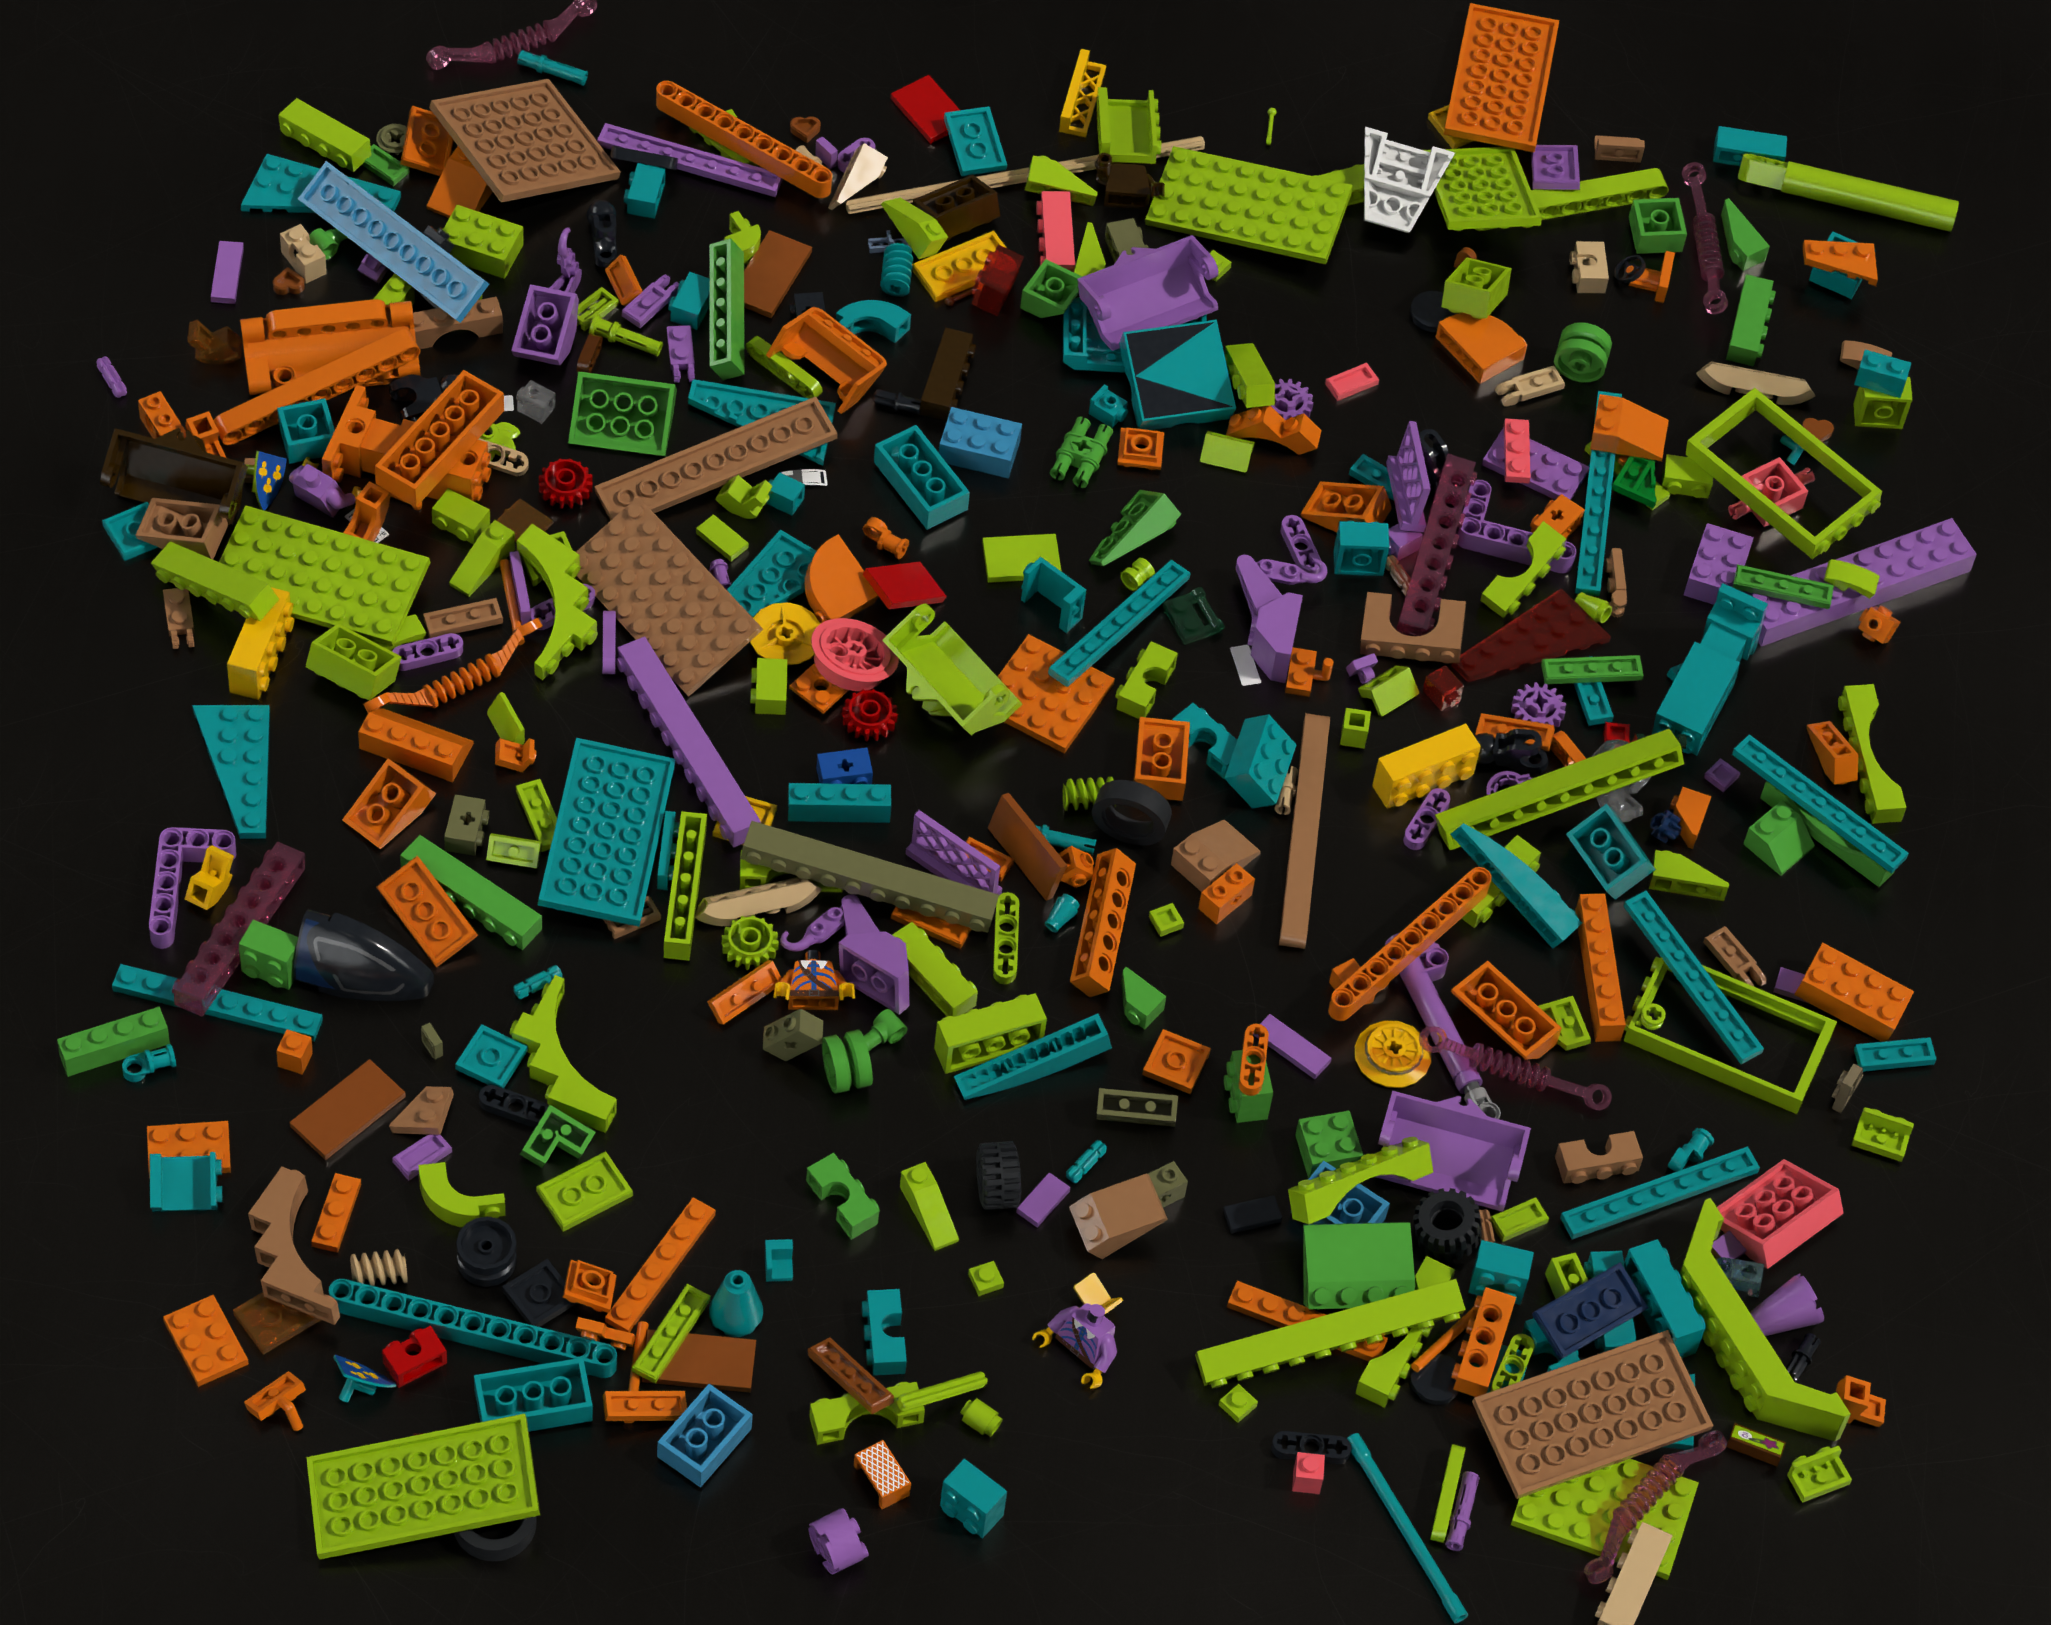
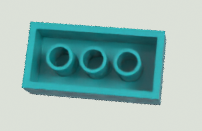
M917 425L875 444L874 463L927 530L968 510L970 492Z
M1658 1239L1630 1248L1624 1262L1625 1270L1649 1307L1641 1315L1651 1334L1655 1335L1668 1330L1681 1358L1695 1354L1706 1324L1702 1315L1696 1312L1691 1294L1685 1291L1679 1272L1673 1269L1666 1248H1662Z
M583 1358L474 1375V1391L480 1422L525 1414L528 1431H535L593 1421V1405Z

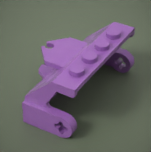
M1193 235L1157 249L1132 247L1131 252L1134 253L1133 255H1127L1124 250L1114 265L1077 279L1080 299L1088 307L1101 339L1112 351L1120 348L1119 342L1123 332L1180 325L1218 310V303L1208 292L1204 277L1207 280L1218 277V267L1214 258Z
M1392 1091L1378 1145L1383 1147L1396 1145L1407 1137H1417L1418 1140L1428 1142L1433 1173L1414 1181L1393 1174L1376 1177L1429 1192L1433 1191L1434 1193H1439L1438 1189L1444 1188V1191H1449L1450 1188H1454L1456 1193L1460 1191L1466 1192V1197L1471 1196L1477 1205L1503 1212L1511 1181H1518L1531 1128L1488 1117L1471 1099H1467V1106H1462L1459 1104L1461 1096L1433 1102Z

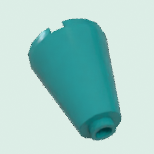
M734 1270L726 1275L709 1306V1317L712 1325L716 1329L718 1328L723 1331L727 1336L742 1337L752 1333L763 1317V1305L750 1276L741 1270Z

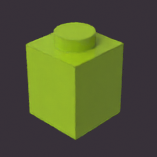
M1346 708L1340 745L1365 749L1371 711Z

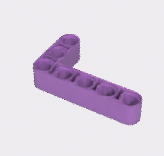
M1484 480L1472 482L1456 537L1457 544L1464 549L1531 566L1532 559L1526 546L1529 537L1533 533L1485 521L1484 518L1491 495V486ZM1566 541L1565 553L1559 560L1554 558L1549 564L1551 566L1550 571L1568 573L1572 569L1576 556V548L1572 543Z
M176 827L167 828L161 832L149 919L150 938L153 946L164 949L173 944L183 862H203L206 850L211 845L234 855L235 859L237 855L236 843L232 832L217 829Z

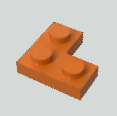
M581 1317L577 1319L575 1328L581 1337L598 1342L600 1340L610 1342L611 1346L619 1350H625L626 1346L631 1348L634 1346L636 1337L633 1333L608 1328L605 1323Z

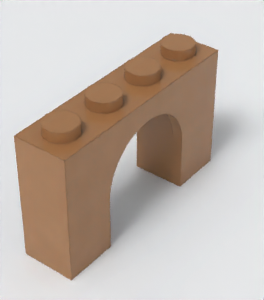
M1367 592L1360 654L1370 655L1375 653L1376 656L1393 657L1395 659L1406 658L1419 661L1459 664L1466 601L1441 599L1439 620L1436 627L1431 632L1422 636H1407L1395 630L1390 623L1392 594Z

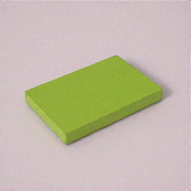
M1056 534L986 537L982 540L988 583L1023 581L1024 569L1029 563H1034L1039 557H1042L1061 571Z
M606 1151L536 1187V1192L563 1232L633 1196L632 1189Z

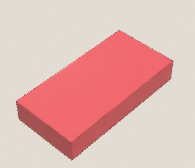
M1364 363L1326 379L1325 385L1335 399L1339 401L1378 385L1379 379L1368 363Z

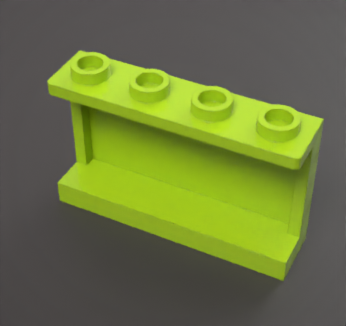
M1098 87L1096 112L1099 154L1108 153L1112 157V162L1156 164V155H1161L1159 113H1157L1158 99H1154V91L1149 90L1147 100L1108 99L1107 88Z

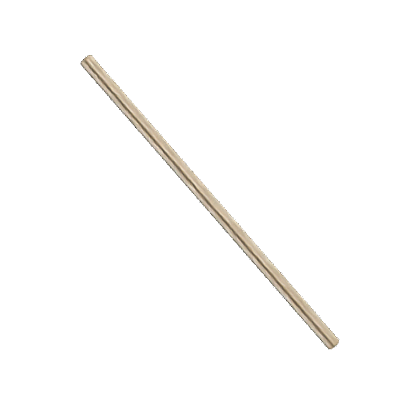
M1202 136L1161 143V155L1157 154L1156 158L1170 156L1173 146L1193 151L1203 150L1205 147L1204 139ZM1099 155L1060 161L1058 163L1072 173L1095 170V161ZM1029 167L978 176L977 178L991 188L1023 183L1027 181ZM956 181L847 200L846 210L848 214L881 209L883 208L881 205L883 201L899 197L909 203H913V199Z

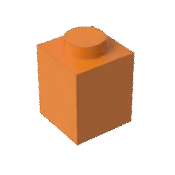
M286 1029L276 1050L278 1067L303 1075L313 1054L312 1038Z

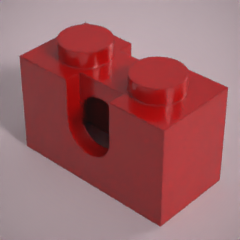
M431 1325L424 1329L419 1328L409 1335V1339L402 1343L399 1341L389 1343L382 1350L383 1363L395 1383H397L398 1388L447 1364V1350ZM417 1351L419 1354L409 1355L407 1353Z

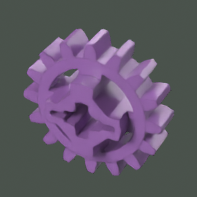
M1279 379L1278 384L1275 383V405H1271V407L1285 420L1303 413L1310 417V412L1313 408V395L1308 394V387H1300L1301 382L1292 384V379H1289L1288 383H1284L1282 379Z
M1537 682L1534 683L1533 688L1526 684L1524 690L1518 689L1516 696L1513 697L1511 713L1515 714L1514 719L1559 727L1561 720L1565 716L1566 703L1562 702L1563 695L1556 696L1557 689L1548 690V684H1544L1543 688L1539 687Z

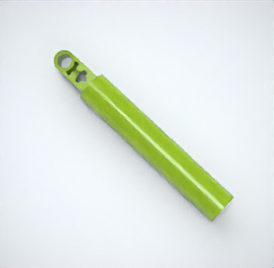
M1743 154L1737 176L1742 181L1781 190L1780 192L1949 232L1952 231L1959 201L1754 154Z

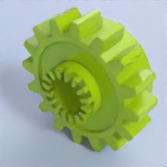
M755 915L751 917L741 916V919L731 921V927H725L724 935H722V952L727 954L728 962L736 960L735 967L737 968L741 964H745L746 970H749L750 965H754L757 968L760 966V963L766 962L769 958L775 959L776 950H778L779 945L778 933L773 931V924H767L764 918L759 919Z

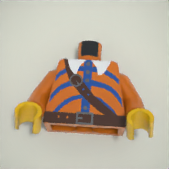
M809 950L805 953V960L796 961L794 969L788 970L780 982L775 984L774 998H777V996L786 997L785 1000H789L788 1010H838L839 997L840 1001L844 1000V997L847 996L855 999L854 984L848 983L842 974L833 968L831 961H821L819 951Z

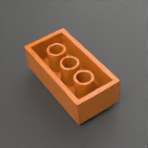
M1822 942L1794 995L1881 1042H1886L1894 1032L1914 991Z

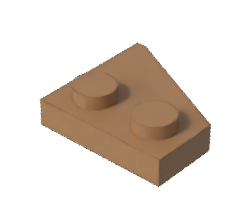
M426 1086L390 1123L391 1132L441 1135L454 1095L452 1088Z

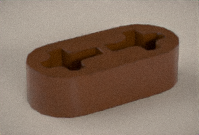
M591 333L588 335L578 359L577 372L591 373L601 350L602 336Z

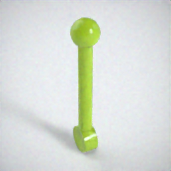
M1275 108L1268 109L1269 123L1266 146L1271 145L1273 120L1277 113Z

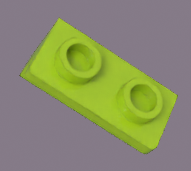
M1865 1107L1858 1121L1852 1146L1902 1162L1914 1123L1901 1117L1884 1114L1877 1109Z
M1827 1446L1817 1451L1815 1455L1810 1457L1800 1456L1792 1462L1787 1476L1802 1503L1850 1485L1852 1479L1839 1458L1842 1451L1840 1446L1833 1448Z

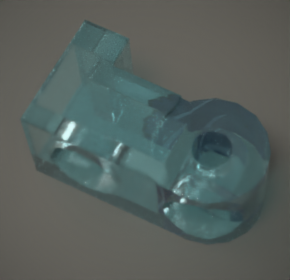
M1725 1257L1716 1259L1734 1289L1746 1291L1748 1296L1759 1297L1764 1264Z

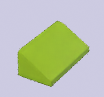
M501 692L489 707L487 715L501 739L523 745L525 742V729L505 693Z

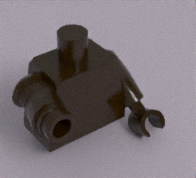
M1108 153L1099 154L1095 161L1097 170L1096 180L1099 184L1106 187L1105 207L1148 210L1150 194L1151 197L1159 195L1165 197V184L1155 182L1152 176L1147 174L1145 166L1135 165V163L1112 164L1111 155Z

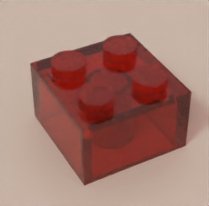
M999 244L995 252L990 251L985 260L983 270L979 271L975 280V285L971 294L975 295L972 304L998 316L1016 281L1024 256Z

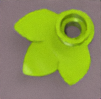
M507 422L493 423L487 429L491 431V435L483 434L480 439L516 450L513 439L520 435V431L517 427ZM497 450L489 452L491 453L490 461L494 459L495 455L501 456V453Z

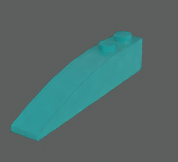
M1464 823L1450 834L1479 867H1483L1491 873L1493 883L1552 949L1563 942L1582 924L1576 912L1563 902L1559 893L1552 889L1538 874L1509 850Z
M1095 1014L954 1076L964 1100L1040 1079L1107 1051L1112 1046L1099 1014Z

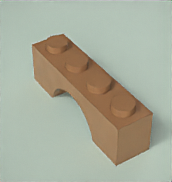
M497 297L477 300L461 323L441 308L413 313L416 343L420 349L432 347L439 337L454 330H470L476 333L479 338L503 333V315Z

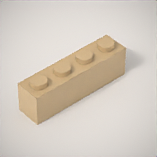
M1644 1522L1641 1523L1639 1530L1633 1528L1627 1543L1632 1545L1628 1554L1622 1553L1616 1566L1621 1569L1618 1578L1612 1576L1606 1592L1610 1593L1607 1603L1601 1601L1595 1614L1596 1617L1600 1618L1597 1625H1634L1673 1535Z

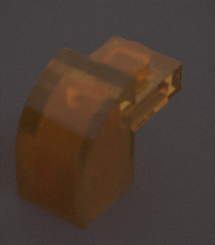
M198 320L189 323L188 342L195 348V358L198 361L206 364H227L241 358L242 338L228 326L211 332Z

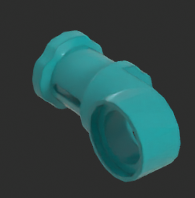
M167 1044L166 1048L154 1051L144 1050L142 1053L126 1057L122 1063L124 1078L130 1082H138L146 1074L153 1073L155 1069L166 1066L176 1067L172 1045ZM131 1064H138L142 1069L138 1073H130L127 1067Z
M1695 1128L1689 1143L1677 1149L1667 1167L1677 1172L1684 1168L1688 1160L1700 1163L1706 1148L1711 1147L1714 1143L1712 1135L1703 1128Z

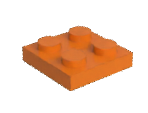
M1163 1029L1143 1069L1142 1075L1191 1094L1210 1055L1211 1048Z

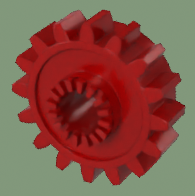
M558 459V461L550 462L547 468L542 469V475H539V492L543 493V499H550L551 506L559 503L561 509H563L565 504H568L571 509L575 502L582 505V498L588 500L589 492L593 490L592 474H588V467H583L580 461Z
M862 689L857 694L852 693V699H846L845 707H843L842 711L843 725H848V733L855 731V738L863 735L865 741H868L869 737L873 736L875 741H878L880 734L887 737L888 730H894L898 716L897 705H892L893 699L891 697L888 698L883 691Z

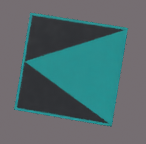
M1217 320L1123 332L1119 345L1125 373L1131 386V401L1137 429L1156 430L1170 428L1183 423L1199 424L1228 420L1233 416L1236 405Z

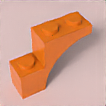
M1261 406L1231 416L1226 435L1240 439L1261 438L1271 440L1301 455L1317 449L1322 430L1304 413L1285 420L1271 406Z

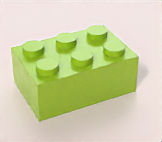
M456 205L444 227V230L451 235L449 240L455 244L450 255L467 267L503 279L506 278L523 247V226L460 205Z
M1466 257L1445 281L1441 307L1448 309L1452 313L1470 314L1476 319L1487 318L1508 294L1512 268Z
M337 623L311 643L305 667L314 671L317 675L335 682L338 686L354 692L360 698L370 701L395 682L401 656Z

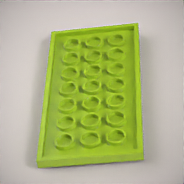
M1173 146L1160 182L1165 184V197L1161 195L1154 196L1145 218V223L1148 226L1326 264L1351 197L1353 185Z
M246 505L219 561L224 565L268 583L272 588L290 592V602L293 603L291 617L328 628H332L339 623L369 640L393 646L431 563L429 557Z
M525 1414L306 1457L316 1549L319 1560L540 1515L528 1423Z

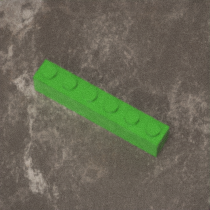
M731 238L710 244V367L722 380L744 375V252Z
M419 835L400 855L401 868L418 855L450 899L466 916L471 919L475 918L488 931L496 932L502 936L509 945L517 946L523 950L542 930V915L423 836Z

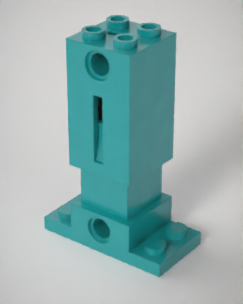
M1722 583L1716 602L1707 617L1702 641L1700 644L1694 642L1656 713L1652 735L1670 729L1680 743L1682 752L1694 755L1699 753L1735 684L1740 660L1742 658L1747 660L1750 655L1754 654L1757 648L1768 603Z

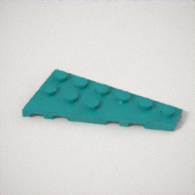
M266 154L241 204V211H250V208L263 209V212H272V209H286L287 212L315 213L299 201L298 198L320 168ZM348 177L393 212L395 211L401 198V191Z
M693 379L688 404L737 427H742L806 401L809 398ZM818 400L829 420L833 423L836 403ZM828 443L798 455L823 466Z
M779 530L727 591L753 618L761 609L774 603H786L805 592V574L817 551L784 531Z
M192 705L195 718L198 721L202 737L205 740L210 759L222 786L224 797L229 805L240 839L266 838L269 705Z

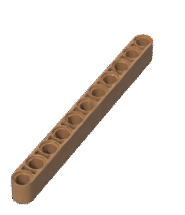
M1305 713L1279 939V945L1305 949L1330 726V717Z

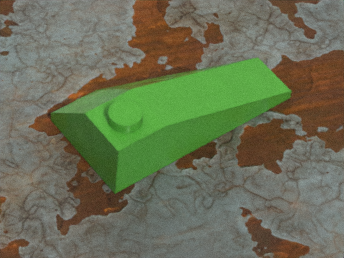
M1139 490L1120 512L1123 515L1119 523H1113L1110 528L1112 534L1101 541L1089 559L1090 563L1105 566L1171 529L1176 524V520L1181 513L1164 493Z

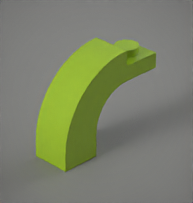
M445 1162L418 1165L422 1197L428 1208L446 1223L463 1228L466 1223L475 1218L487 1216L498 1218L505 1216L504 1193L474 1197L458 1193L450 1185Z

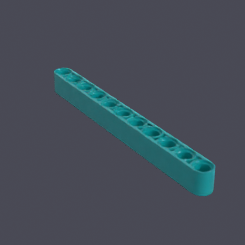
M337 1279L329 1286V1296L337 1301L339 1313L410 1331H415L419 1328L424 1329L431 1325L438 1338L543 1364L583 1358L586 1374L600 1378L611 1377L616 1372V1349L606 1343L347 1279ZM339 1294H345V1295H347V1296L344 1297V1298H338V1297H336V1296L339 1295ZM367 1300L373 1302L371 1304H363V1302ZM391 1307L400 1308L396 1311L388 1310ZM419 1313L425 1314L424 1317H416L415 1315ZM443 1320H450V1321H452V1322L449 1323V1324H443V1323H441ZM471 1326L478 1327V1329L474 1331L468 1330L467 1328ZM496 1333H503V1334H505V1335L502 1336V1337H496V1336H494V1334H496ZM524 1339H528V1340H530L531 1342L525 1344V1343H521L520 1341H521V1340H524ZM548 1346H555V1347H557V1349H555V1350H549V1349H546V1348H547ZM576 1352H580V1353H583L584 1355H582V1356H580V1357H577V1356H574V1355H572V1354H574V1353H576ZM608 1359L610 1362L601 1363L599 1360Z

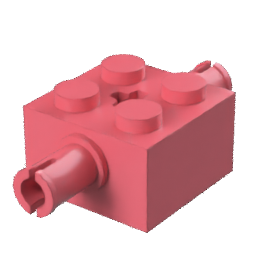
M1780 457L1742 475L1745 480L1788 515L1803 508L1808 494V490L1804 485L1815 480L1812 471L1807 474L1811 470L1810 468H1805L1794 474ZM1742 501L1728 507L1730 516L1734 515L1732 518L1735 520L1752 512L1764 527L1770 525Z

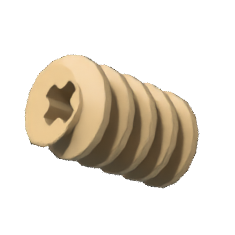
M398 1249L394 1251L393 1258H391L387 1250L384 1251L382 1259H380L377 1251L373 1252L371 1260H369L366 1253H362L360 1261H358L355 1254L351 1255L352 1281L357 1280V1282L364 1284L365 1280L368 1279L370 1285L375 1286L376 1278H379L381 1284L385 1285L387 1277H390L392 1283L396 1284L398 1276H401L403 1282L407 1283L405 1254L402 1256Z

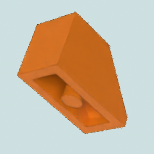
M1682 787L1680 795H1674L1670 809L1674 810L1673 814L1681 818L1679 822L1681 825L1680 835L1687 847L1693 849L1711 796Z

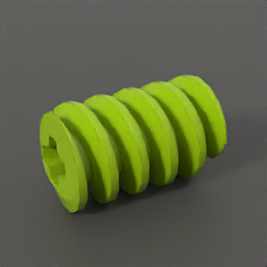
M1091 777L1087 779L1086 784H1084L1082 778H1078L1076 785L1071 778L1067 779L1066 785L1063 784L1062 790L1064 810L1068 811L1070 803L1073 804L1075 810H1078L1080 803H1083L1085 810H1088L1089 804L1092 802L1094 805L1100 788L1105 784L1103 778L1098 777L1096 784ZM1108 777L1106 783L1114 781L1113 777Z

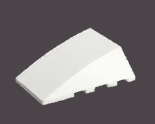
M1365 127L1364 221L1410 233L1455 152L1434 146L1430 152L1386 140L1388 133Z

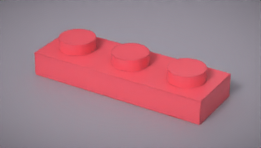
M1505 418V482L1527 484L1530 482L1529 420Z

